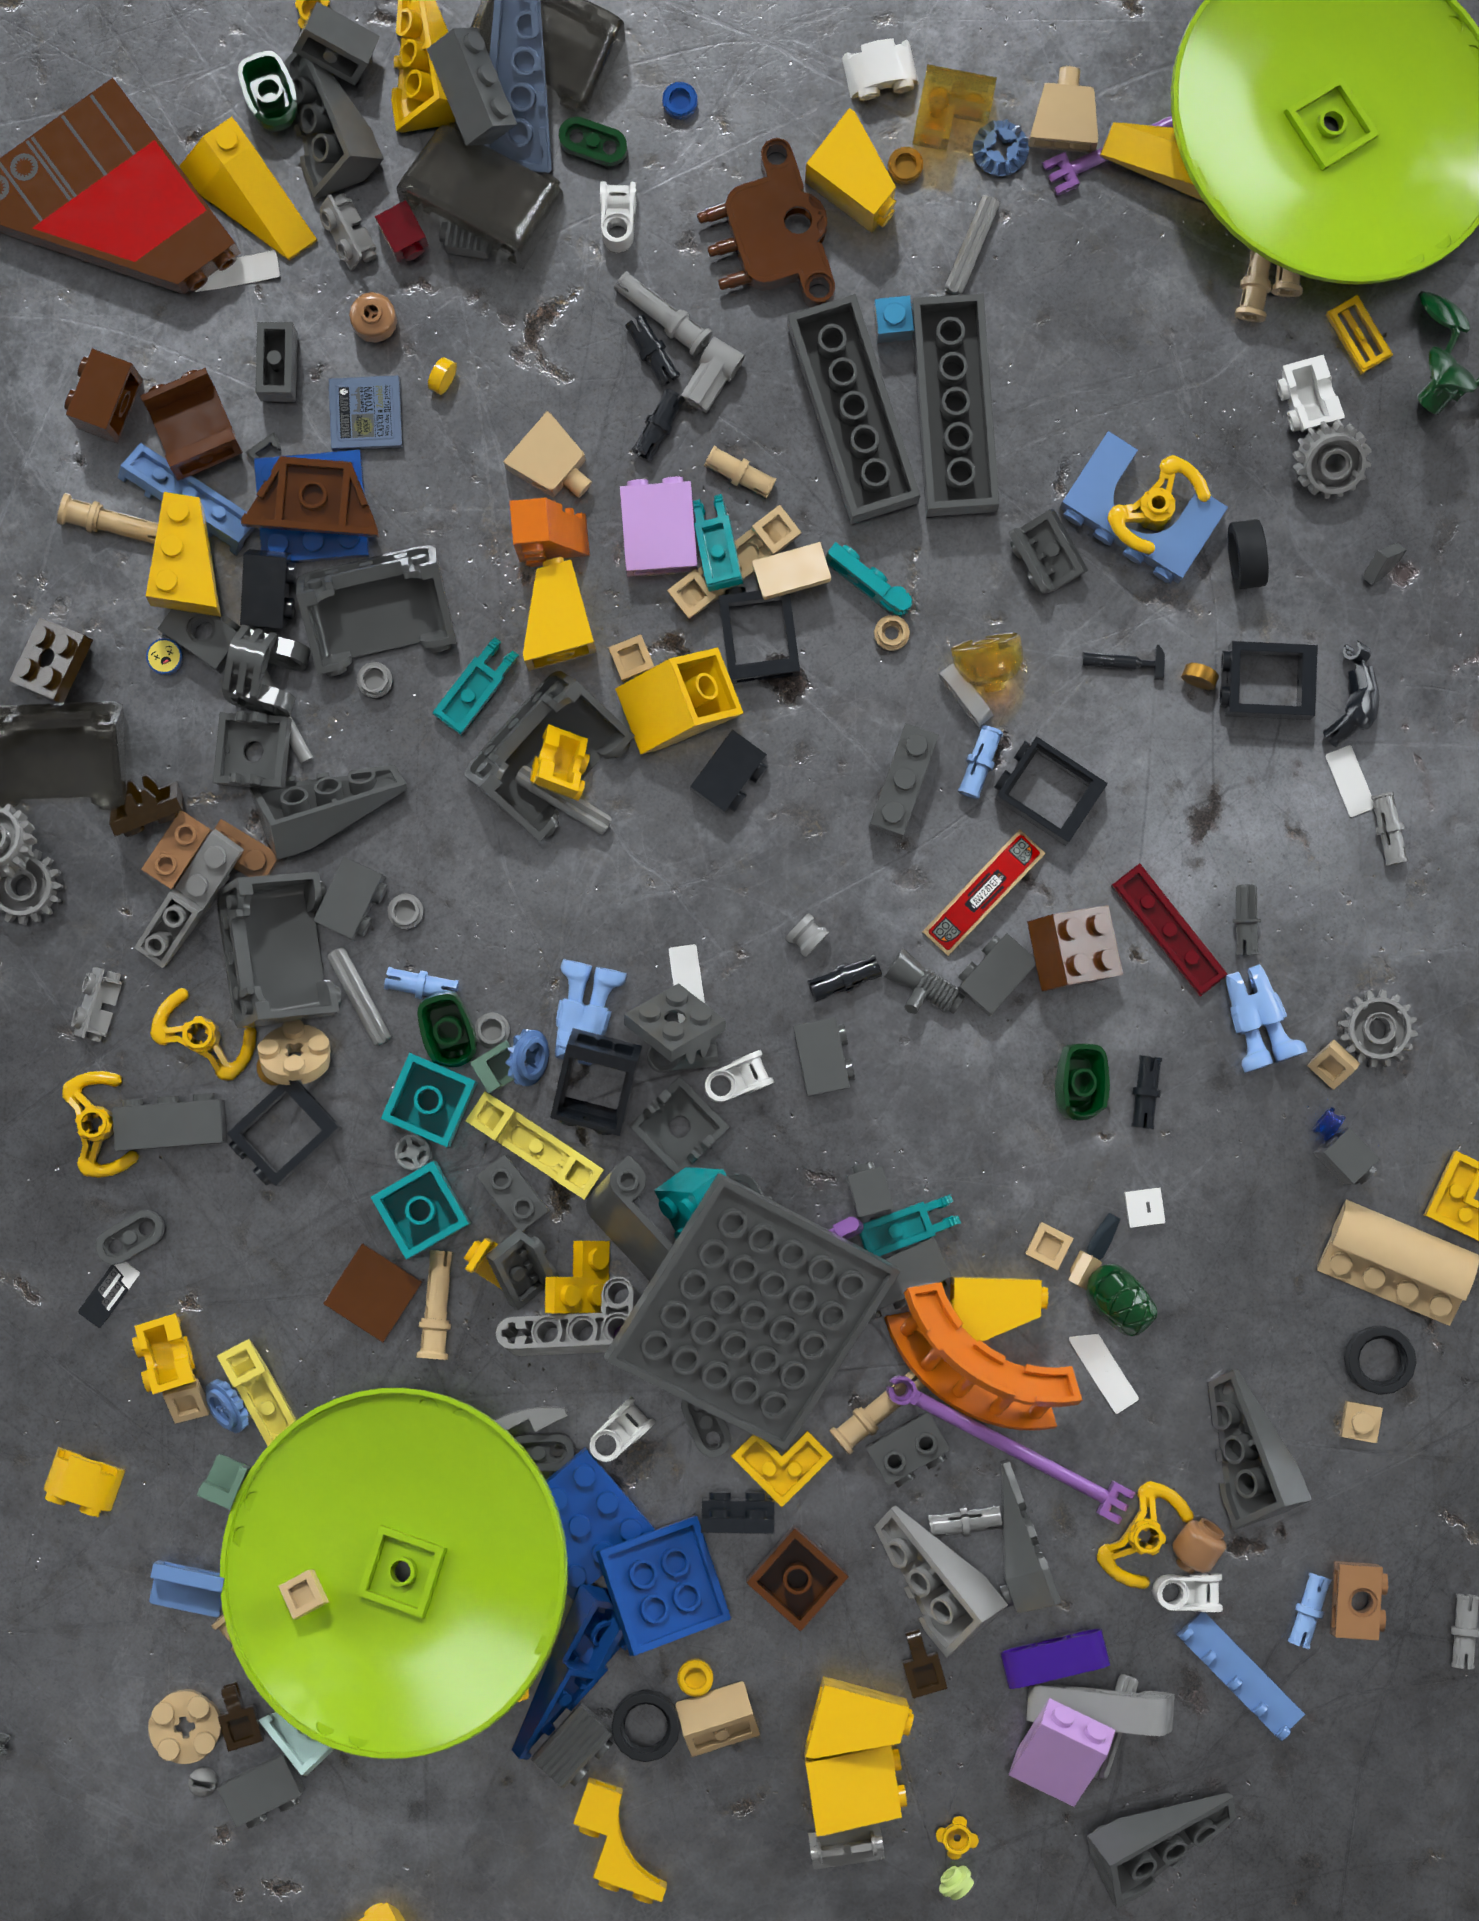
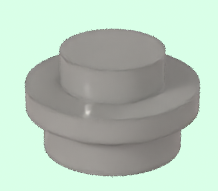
M368 663L358 672L357 685L361 692L368 697H382L392 687V674L382 663Z
M397 895L388 906L390 921L400 929L414 928L423 918V905L414 895Z
M486 1013L475 1023L474 1029L477 1041L487 1048H494L509 1038V1023L505 1017L498 1013Z

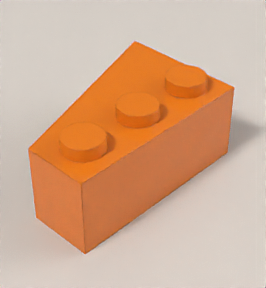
M548 498L509 501L513 544L519 562H526V566L537 567L543 566L542 563L552 558L590 556L585 513L574 514V509L565 508V512H563L562 504Z

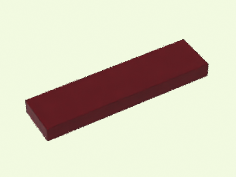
M1140 863L1111 885L1198 997H1201L1228 975Z

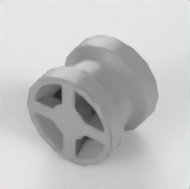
M808 913L789 932L785 939L789 943L798 945L800 953L806 958L830 932L825 927L816 925L814 917Z
M415 1134L402 1137L395 1147L397 1162L403 1168L409 1170H418L431 1161L433 1154L429 1141Z

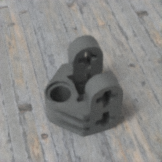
M242 625L233 637L227 654L222 683V692L225 700L235 706L264 714L290 717L296 698L287 691L263 685L261 681L268 663L294 670L306 669L311 654L310 648L300 642L278 637L277 633L270 632L267 634L264 633V630L258 628L251 630L250 626Z

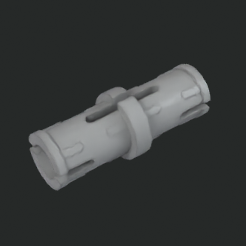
M1394 792L1371 796L1378 822V827L1375 828L1376 835L1381 836L1386 866L1408 862L1409 858L1406 854L1401 831L1405 828L1404 823L1399 822Z
M999 1506L970 1511L966 1507L959 1508L960 1512L928 1515L929 1530L935 1537L958 1534L968 1537L971 1536L972 1532L1003 1529Z
M1456 1594L1455 1626H1451V1634L1454 1635L1451 1667L1475 1669L1476 1637H1479V1628H1477L1479 1596Z

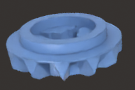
M1008 119L1003 121L992 120L985 126L980 127L973 141L975 161L981 169L995 176H1006L1018 171L1024 165L1029 153L1028 137L1022 131L1021 126L1009 122ZM997 135L1003 143H1012L1011 146L1007 147L1006 160H1004L999 150H991L996 144Z
M523 1029L520 1035L513 1037V1047L507 1048L510 1052V1057L505 1063L510 1066L508 1076L514 1079L515 1084L531 1086L540 1080L546 1070L549 1059V1047L543 1033L538 1030Z
M219 1379L207 1384L206 1402L215 1420L223 1428L233 1433L241 1432L249 1425L248 1411L243 1406V1400L237 1395V1390H233L228 1382H223Z

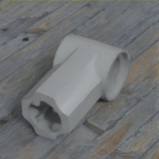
M714 337L704 350L699 360L700 366L681 396L696 409L707 413L727 381L730 382L737 373L745 355Z

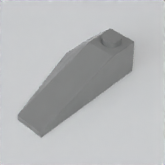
M896 1505L874 1526L892 1565L900 1568L908 1584L904 1588L908 1598H915L923 1615L919 1618L923 1629L946 1658L988 1626L1008 1606L1006 1601L982 1573Z

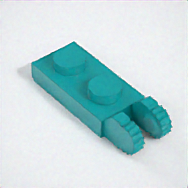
M723 495L714 496V507L718 517L706 520V511L701 499L693 501L696 518L694 526L708 591L711 592L744 584L729 515H727Z
M835 542L828 550L825 557L827 565L887 612H891L892 615L904 617L913 604V599L911 598L912 595L910 596L909 593H906L902 586L891 587L887 583V577L875 567L869 569L859 561L860 556L847 545L842 547Z
M496 637L490 641L478 658L474 657L432 712L433 715L460 735L465 732L504 681L503 677L509 672L519 657L516 652L511 651L504 657L496 671L487 666L486 663L500 648L501 641Z
M951 1194L925 1204L920 1202L863 1223L864 1229L859 1234L863 1248L877 1256H881L936 1235V1232L961 1223L959 1215H952L932 1225L927 1213L930 1210L940 1209L952 1203Z

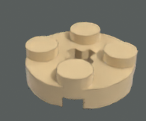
M301 1020L284 1022L282 1027L268 1033L257 1047L263 1074L271 1081L281 1085H290L289 1080H301L302 1084L310 1083L321 1077L329 1068L331 1053L329 1039L321 1030L310 1025H304ZM292 1052H301L302 1054L300 1056L294 1054L288 1057V1054Z
M183 1689L168 1694L154 1707L149 1719L148 1731L151 1743L162 1759L177 1764H191L202 1760L215 1748L222 1734L218 1716L221 1713L212 1700L210 1701L196 1690ZM181 1717H186L189 1723L194 1722L195 1729L190 1730L187 1737L183 1736L182 1732H177L176 1725L180 1724Z

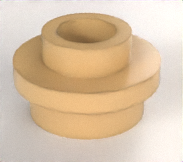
M888 615L881 618L874 630L877 644L888 651H896L904 647L910 635L909 626L906 621L896 615ZM888 628H895L899 635L896 639L890 640L886 637L885 631Z

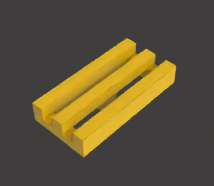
M1358 295L1325 314L1361 375L1393 356ZM1353 306L1381 353L1380 355L1376 356L1350 313V307ZM1341 313L1369 361L1365 362L1338 314Z

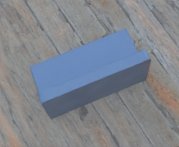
M162 1560L153 1563L150 1578H154L149 1599L151 1604L211 1617L220 1616L222 1610L220 1592H222L224 1578L220 1577L219 1572Z

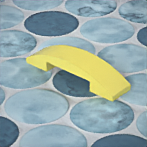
M484 1091L465 1120L584 1200L604 1172V1169L486 1091Z
M247 1339L218 1354L217 1358L233 1388L236 1387L264 1441L269 1446L296 1419L262 1357L251 1340Z

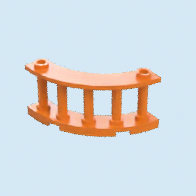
M942 1282L907 1288L904 1295L910 1312L884 1317L889 1334L899 1354L920 1382L949 1406L976 1420L1015 1430L1054 1429L1057 1427L1052 1407L1074 1406L1082 1401L1072 1366L1059 1368L1040 1367L1029 1364L1021 1366L1005 1360L1006 1356L993 1350L981 1340L977 1342L962 1327L964 1323L952 1308Z

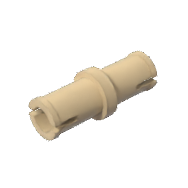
M716 446L712 448L704 464L705 467H709L731 479V484L735 486L741 484L760 494L765 499H767L777 478L771 477L750 466V461L745 458L741 461L718 449Z

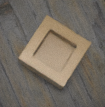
M641 634L608 647L622 682L654 667Z
M1333 1039L1311 1059L1307 1066L1334 1090L1356 1071L1360 1063Z
M1040 1222L1025 1254L1058 1270L1074 1238Z
M199 1379L163 1391V1398L175 1424L209 1415L210 1410L206 1402V1395Z
M1345 1401L1339 1436L1377 1443L1383 1408Z
M314 1569L307 1570L278 1586L293 1619H299L329 1603Z

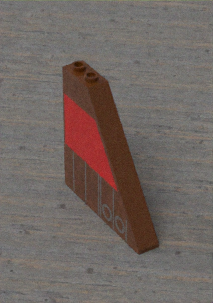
M114 78L108 80L0 158V233L181 294H185L189 290L196 291L208 281L207 277L218 269L223 271L235 263L236 256L241 254L234 240Z

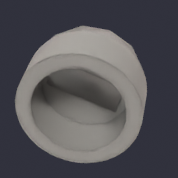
M209 1767L197 1768L189 1777V1789L197 1797L210 1796L218 1786L216 1772ZM194 1780L209 1782L211 1787L197 1786L193 1782Z

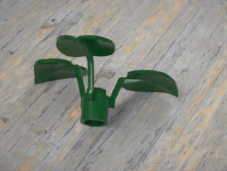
M1421 291L1418 296H1420L1427 313L1441 325L1450 328L1451 338L1445 350L1438 347L1430 349L1429 366L1431 371L1430 378L1432 380L1417 396L1424 408L1438 415L1452 399L1457 402L1464 394L1474 392L1479 386V378L1475 380L1471 373L1457 363L1454 357L1450 355L1460 335V331L1467 333L1470 330L1467 317L1458 306L1448 299L1437 294Z

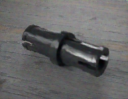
M639 315L635 319L642 329L641 332H639L632 320L625 325V328L641 350L639 356L642 361L648 362L660 386H666L670 382L663 370H667L673 381L679 378L680 373L666 354V345L663 340L658 341L645 315Z
M665 389L653 414L646 417V426L632 448L633 453L637 454L640 452L638 454L640 458L652 461L664 436L669 435L672 431L671 424L685 402L683 396L677 398L679 396L677 392Z
M873 955L848 966H844V964L836 967L837 970L807 982L810 992L814 996L815 1002L842 991L846 993L853 991V987L861 983L882 977V972L876 957Z
M1139 1055L1137 1087H1133L1132 1092L1136 1097L1131 1127L1154 1129L1156 1100L1161 1096V1090H1158L1162 1058Z

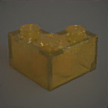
M927 64L912 145L947 151L953 117L988 124L997 77Z

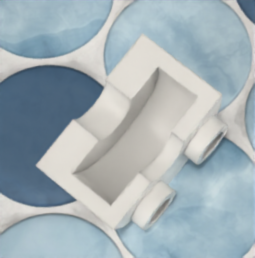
M894 38L873 41L860 45L862 52L855 54L847 52L842 57L851 99L859 97L862 101L871 100L880 96L879 90L885 88H893L894 93H904L914 89V85L919 84L908 40L898 45H895Z
M1324 355L1283 366V379L1277 380L1276 384L1280 399L1282 401L1287 400L1290 411L1287 412V419L1292 432L1308 431L1310 427L1315 429L1320 427L1322 421H1325L1328 425L1333 424L1335 420L1343 421L1345 419L1339 398L1335 395L1332 388L1331 375Z

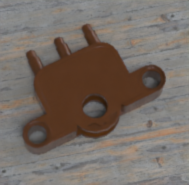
M772 138L763 145L761 150V168L764 178L733 188L728 194L726 203L699 212L697 218L701 224L723 218L727 219L732 238L708 246V253L713 257L737 251L743 271L719 279L718 284L721 290L750 284L755 289L765 291L798 282L803 300L811 308L833 301L835 295V282L822 244L827 232V214L820 200L812 194L804 192L803 181L790 144L784 139ZM773 152H780L785 155L786 160L782 164L775 165L769 162L767 157ZM799 215L805 217L810 222L811 227L804 233L796 234L786 228L785 222L788 218ZM815 284H822L827 287L829 293L822 298H817L810 293L809 289Z

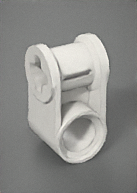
M606 181L600 182L602 239L606 248L612 252H624L633 243L634 214H636V182H630L629 185H607ZM615 226L623 227L627 231L624 236L619 238L610 236L608 232Z
M758 1050L710 1073L704 1082V1092L708 1099L716 1103H723L775 1083L773 1077H768L760 1058L763 1055L762 1051ZM749 1065L752 1066L757 1080H755ZM715 1077H724L729 1081L730 1091L727 1095L717 1096L711 1091L710 1084Z
M632 1396L608 1417L609 1420L591 1437L590 1451L599 1461L608 1462L614 1460L656 1423L653 1418L648 1419L634 1404L635 1399ZM627 1413L637 1422L638 1427L626 1417ZM601 1435H610L616 1441V1449L610 1455H601L595 1448L596 1440Z
M1222 1574L1162 1575L1153 1583L1152 1595L1155 1601L1167 1610L1223 1611V1605L1219 1603V1581L1222 1580ZM1170 1583H1176L1179 1589L1177 1598L1170 1602L1165 1601L1162 1596L1164 1587Z

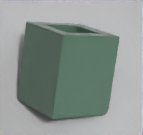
M507 1040L470 1062L489 1094L494 1093L514 1080L508 1076L510 1066L505 1063L510 1057V1052L507 1048L512 1047Z
M223 1454L217 1455L207 1479L202 1482L198 1490L197 1496L230 1510L251 1466Z

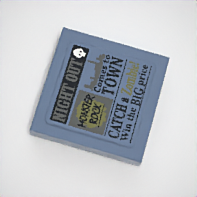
M399 375L328 379L332 451L403 448Z

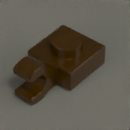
M919 1629L906 1632L912 1659L902 1662L913 1699L948 1689L937 1651L926 1654Z
M238 1682L224 1685L221 1693L227 1712L219 1714L218 1720L228 1752L262 1742L265 1738L258 1721L259 1718L255 1705L243 1706Z

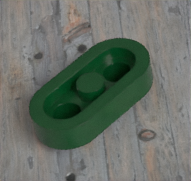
M582 117L568 118L559 128L560 144L569 154L604 166H616L627 155L626 138L617 129ZM574 133H580L583 139L581 142L574 143L570 140V137ZM612 144L617 149L613 154H607L603 151L604 147Z

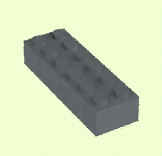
M984 293L913 298L911 304L914 326L913 346L926 517L997 512L999 507V490Z
M856 294L789 314L787 326L851 524L918 504L920 492Z

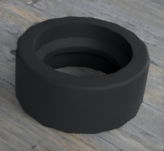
M1257 519L1231 522L1228 527V553L1231 573L1236 588L1247 589L1266 586L1269 576V562L1266 539L1261 522Z
M1381 1325L1366 1327L1356 1333L1348 1343L1344 1356L1346 1371L1352 1382L1362 1390L1379 1395L1395 1393L1404 1388L1413 1377L1416 1367L1415 1349L1409 1339L1400 1331ZM1374 1339L1391 1341L1397 1346L1401 1354L1399 1371L1387 1381L1378 1382L1371 1380L1363 1373L1360 1367L1359 1357L1361 1350L1368 1342Z
M646 1689L631 1693L622 1699L615 1709L611 1726L613 1740L619 1750L632 1760L641 1762L659 1760L672 1750L678 1740L680 1720L676 1707L669 1698L657 1691ZM639 1705H653L660 1709L666 1717V1735L655 1746H637L626 1735L624 1726L626 1717L632 1709Z

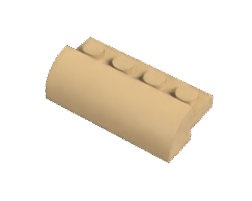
M1346 1199L1331 1230L1332 1235L1317 1264V1271L1450 1326L1462 1301H1466L1477 1273L1479 1255Z

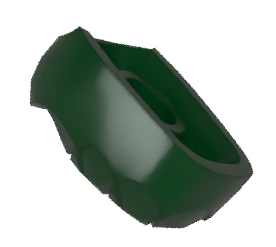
M263 51L244 58L238 66V75L244 98L252 115L264 129L275 132L288 128L296 119L297 97L294 83L285 64L272 51Z
M454 991L440 992L426 997L418 1007L417 1017L423 1044L433 1063L452 1068L467 1064L476 1054L477 1038L471 1018L462 1000Z
M1088 1043L1066 1045L1058 1062L1055 1079L1056 1105L1061 1115L1068 1120H1089L1107 1108L1110 1092L1108 1058L1105 1050L1099 1045Z
M1106 1264L1096 1269L1089 1277L1086 1289L1088 1300L1097 1313L1120 1333L1131 1337L1139 1335L1156 1319L1158 1311L1154 1301L1141 1283L1122 1266Z

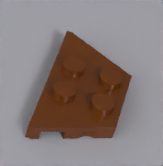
M280 456L271 470L270 477L263 483L256 494L257 498L247 514L244 513L241 518V525L244 527L379 538V530L351 462Z

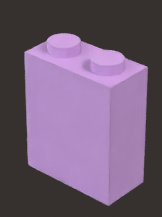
M667 477L662 479V483L648 484V480L637 479L628 481L627 486H620L627 577L692 572L694 569L697 570L691 481L684 482L683 477Z
M1049 1698L1017 1748L1009 1776L1074 1807L1107 1758L1115 1729Z

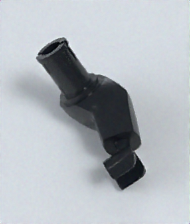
M1358 640V651L1356 654L1354 649L1348 644H1345L1343 647L1344 657L1352 661L1356 668L1348 671L1351 695L1346 702V713L1323 730L1326 738L1331 737L1329 742L1335 748H1338L1359 728L1362 730L1369 729L1378 714L1380 694L1373 666H1366V662L1371 656V651L1368 646Z

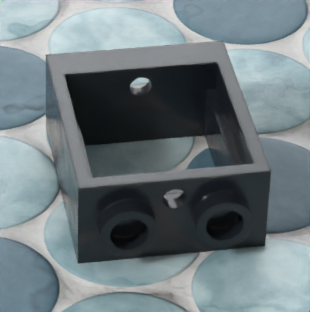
M745 587L726 589L725 595L718 596L727 669L732 684L800 676L790 593L764 600L760 590L746 592ZM781 600L789 658L736 665L729 607Z
M1232 641L1228 645V650H1223L1221 655V672H1227L1226 686L1221 685L1219 703L1220 707H1225V716L1311 720L1315 716L1318 645ZM1241 654L1298 656L1296 706L1239 703Z
M1036 736L1031 744L1026 740L1014 756V759L1019 761L1018 765L1012 773L1005 770L994 786L995 789L1000 791L995 800L1066 846L1108 783ZM1036 753L1088 787L1061 828L1009 795Z
M573 1028L567 1042L550 1118L559 1120V1122L567 1126L578 1125L593 1129L602 1135L613 1134L620 1136L642 1046ZM575 1059L626 1072L617 1110L566 1097Z
M289 1080L290 1085L279 1084L227 1133L232 1139L228 1145L241 1159L248 1156L257 1166L253 1169V1172L267 1186L271 1182L275 1186L282 1185L342 1129L339 1123L299 1080ZM288 1093L322 1131L277 1172L242 1134Z

